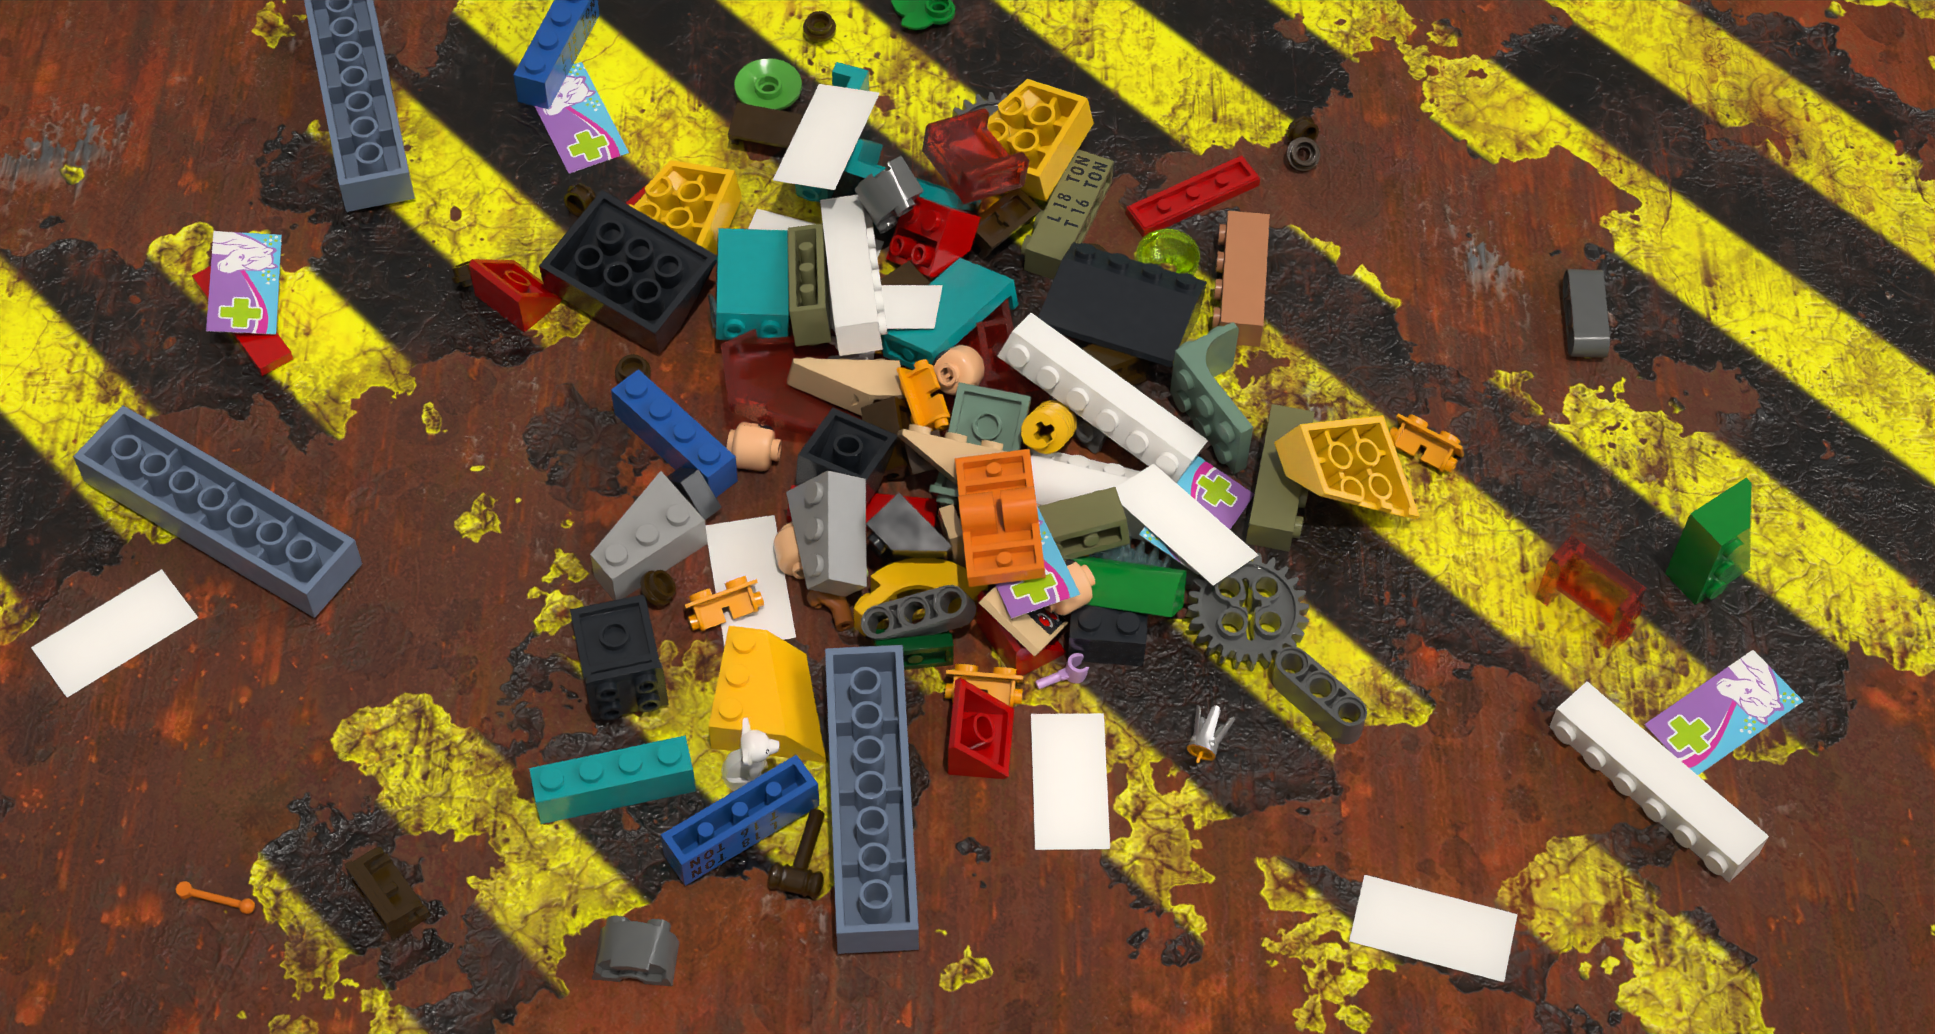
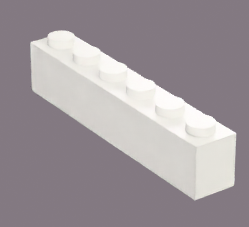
M858 195L820 200L839 356L883 350L881 335L888 334L883 296L882 291H880L882 287L873 221L858 199Z
M1032 313L1012 331L997 356L1146 465L1151 466L1155 464L1175 483L1179 481L1208 442L1206 438Z
M1589 682L1584 683L1556 708L1549 726L1554 731L1556 737L1579 752L1591 768L1601 771L1608 777L1621 794L1631 797L1638 803L1651 820L1661 823L1668 829L1681 846L1690 848L1704 861L1706 867L1711 872L1721 875L1726 881L1730 882L1760 853L1769 836Z

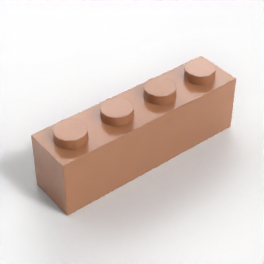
M1228 211L1226 224H1219L1218 245H1224V252H1217L1216 272L1222 273V279H1216L1214 300L1220 301V307H1214L1212 328L1234 322L1239 328L1237 345L1260 347L1264 325L1270 214Z

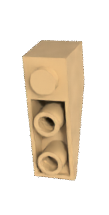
M793 358L787 378L788 385L861 416V408L893 396L902 400L905 398L900 389V379L896 370L898 367H901L900 360Z
M909 424L908 430L902 429L898 431V437L957 487L955 458L1007 452L1003 451L1004 444L982 440L981 446L966 443L968 436L946 432L945 438L930 435L931 428L915 424Z

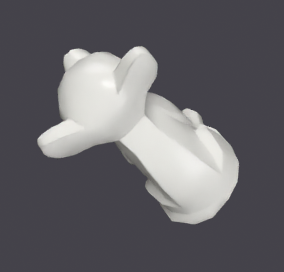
M748 717L743 718L741 748L728 754L721 768L723 781L732 791L761 776V771L768 769L766 758L777 753L780 748L778 740L769 739L767 734L760 730H751Z

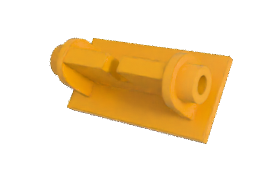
M923 359L914 363V370L898 367L896 370L900 379V389L907 399L911 411L912 424L931 428V431L939 429L940 437H942L941 431L949 428L951 416L943 394H937L932 398L930 396L931 393L940 388L933 365L929 364L928 360Z
M1398 413L1396 417L1400 428L1392 427L1389 432L1395 448L1415 457L1422 446L1426 448L1421 457L1422 462L1438 469L1442 473L1445 470L1452 473L1458 463V460L1453 458L1454 455L1461 458L1464 456L1463 446L1459 445L1461 441L1446 431H1441L1438 434L1428 429V423L1413 414L1405 417Z
M746 576L724 583L727 590L712 595L711 590L706 589L690 595L689 599L691 602L685 604L683 608L684 611L693 609L694 615L688 616L692 630L700 629L702 632L725 623L726 619L722 608L729 607L733 620L753 612H758V607L764 606V601L760 591L753 593L751 587L758 583L757 579L748 582Z
M955 664V670H946L947 677L954 678L953 683H946L945 698L952 699V703L955 680L962 678L981 690H988V694L1014 708V704H1022L1023 689H1016L1015 684L1023 683L1024 677L1016 675V669L994 667L993 673L978 672V666Z

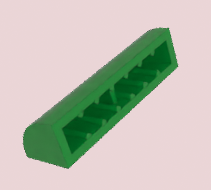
M1088 556L1071 559L1080 566L1087 565L1095 579V585L1092 586V599L1086 605L1173 617L1183 608L1186 570Z

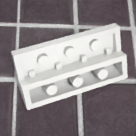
M1030 447L1027 448L1030 449L1036 503L1041 505L1117 487L1141 472L1124 468L1115 463L1107 464L1090 460L1081 455H1069L1060 452L1043 454ZM1123 507L1127 518L1129 537L1149 542L1139 535L1145 525Z

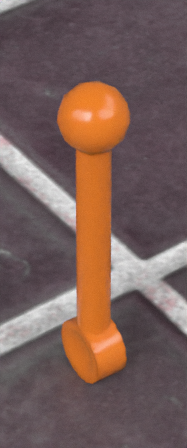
M187 881L180 882L175 889L181 899H188L192 896L239 908L244 914H250L255 910V903L250 898H245L241 901L194 889Z

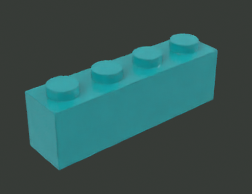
M686 735L529 768L541 824L696 791Z

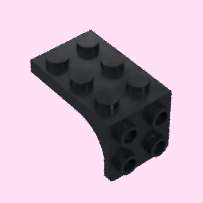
M644 594L570 609L593 721L599 719L613 720L623 714L637 711L651 712L661 706L669 705L664 670L659 660Z

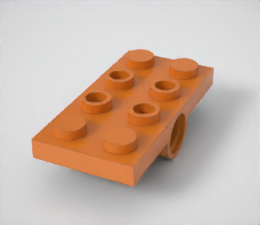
M1030 449L955 458L959 510L969 587L1046 578Z

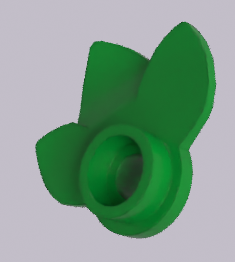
M891 0L895 12L904 17L901 26L908 29L920 30L932 24H945L950 22L955 16V5L951 0Z

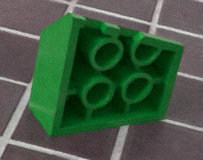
M1747 478L1690 513L1665 575L1694 605H1697L1707 597L1710 600L1715 599L1726 589L1727 584L1750 570L1752 483Z

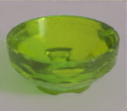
M1160 229L1150 232L1142 238L1137 247L1136 260L1142 263L1158 265L1170 263L1176 267V273L1194 275L1200 262V251L1196 242L1189 235L1174 229Z

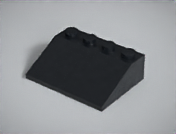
M601 190L542 261L539 268L545 289L659 355L681 328L718 261V256Z
M1073 242L1061 261L1038 318L1062 335L1172 368L1175 350L1187 341L1199 318L1207 282L1199 280L1194 275L1188 273L1179 274L1163 269L1158 264L1142 263L1129 259L1128 256L1121 253L1112 254L1098 250L1093 245L1087 243L1078 244Z

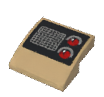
M996 586L979 602L1033 656L1042 651L1069 623L1062 615L1054 611L1048 612L1044 607L1011 619Z

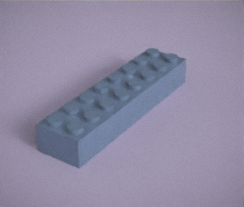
M304 0L338 182L346 212L415 199L374 0Z
M124 405L73 456L84 482L314 618L362 565L356 541L353 538Z
M903 645L825 648L838 954L919 950Z

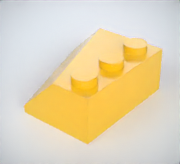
M1026 79L998 104L999 109L985 121L980 119L972 126V132L962 141L957 139L949 146V149L986 182L1010 190L1018 186L1026 195L1046 202L1094 122L1088 98Z
M670 160L644 188L646 193L635 205L629 204V206L717 255L718 228L729 229L742 195L735 170Z
M1383 415L1300 424L1274 442L1286 477L1315 494L1411 519L1420 517Z
M729 626L708 726L711 749L727 751L740 749L743 718L748 717L751 730H760L766 733L769 739L779 741V751L769 756L791 758L797 754L801 760L826 762L806 653L768 630Z

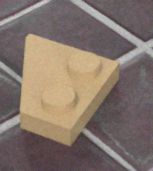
M953 504L939 508L937 517L945 539L952 546L953 563L966 568L961 518H958Z

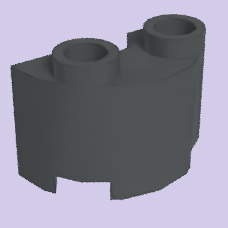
M902 156L889 161V166L875 177L872 173L868 175L855 188L858 199L880 233L893 228L898 223L896 217L912 210L916 206L914 200L924 191Z
M609 916L606 926L600 930L592 980L620 982L624 978H634L642 981L644 984L673 986L679 940L675 934L670 932L671 924L662 919H650L647 923L630 921L623 916Z

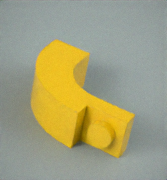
M911 558L897 561L881 568L870 576L871 594L866 593L861 596L854 606V628L863 636H866L861 628V618L868 608L945 585L958 586L975 602L976 616L977 595L982 590L988 591V585L969 587L966 568L943 559ZM961 598L955 599L949 604L948 614L955 613L960 609L962 604Z

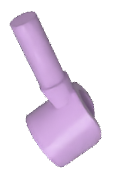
M1072 654L1068 658L1065 668L1036 680L1035 684L1038 690L1064 680L1074 684L1083 682L1089 667L1083 669L1075 668L1082 663L1083 654Z

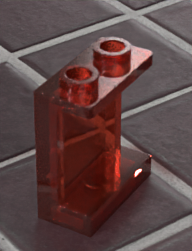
M986 108L929 123L925 129L922 152L963 204L1024 187L1030 160L1023 152L1011 155L1006 152L987 127L989 112Z
M1571 535L1549 558L1535 598L1548 606L1560 593L1565 595L1609 627L1603 646L1610 650L1618 640L1624 643L1635 630L1637 625L1633 622L1645 607L1641 600L1646 587Z

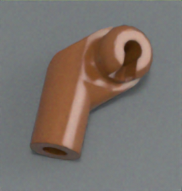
M814 590L808 591L807 600L812 607L819 609L825 605L831 609L838 631H847L854 627V620L846 596Z

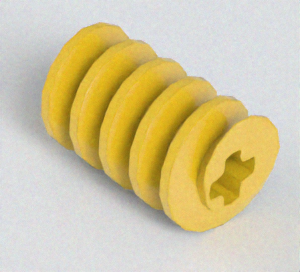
M1058 400L1043 401L1024 419L1021 426V437L1024 444L1043 454L1057 452L1069 441L1076 431L1077 417L1075 412ZM1051 424L1053 427L1048 429L1046 426Z

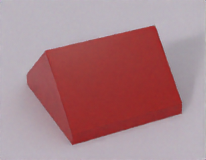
M471 259L469 263L475 296L524 333L562 301L561 297L544 288L543 281L515 260Z
M982 590L977 595L976 623L1005 666L1016 669V675L1024 676L1061 657L1066 652L1058 639L1054 637L1042 651L1033 656L979 604L990 591Z
M962 678L955 680L948 748V775L993 779L1008 778L1014 708Z

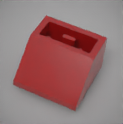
M918 196L914 200L916 206L906 214L899 216L886 259L900 265L910 261L920 273L935 278L971 250L981 217Z

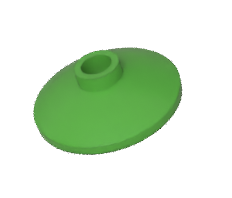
M769 58L759 59L744 66L737 74L734 84L735 93L741 103L775 110H783L792 105L798 99L802 90L801 76L792 65L782 60Z

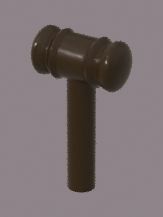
M819 809L810 810L793 865L786 864L783 866L780 862H775L772 865L768 874V886L770 889L779 888L781 892L796 893L803 897L809 895L813 899L820 896L824 886V875L821 871L814 873L811 869L808 870L825 817L823 811Z

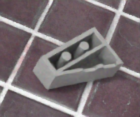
M662 471L659 472L590 554L594 577L613 600L623 599L641 587V577L648 571H667L708 544L704 518Z
M826 471L787 491V499L807 589L845 597L867 587L866 479Z

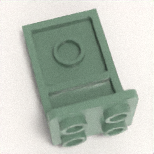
M1234 322L1225 326H1217L1207 335L1195 341H1187L1175 350L1170 393L1177 408L1183 413L1186 412L1193 421L1196 432L1206 438L1212 445L1219 462L1226 464L1233 474H1236L1246 469L1253 426L1214 378L1229 370L1234 364L1239 328Z
M959 382L948 432L968 436L966 443L981 446L982 440H988L1004 444L1003 451L1021 450L1023 441L1021 426L1024 419L1028 416L1031 396ZM939 472L935 484L930 485L929 493L936 498V502L940 503V506L945 507L953 504L955 509L959 510L958 487Z

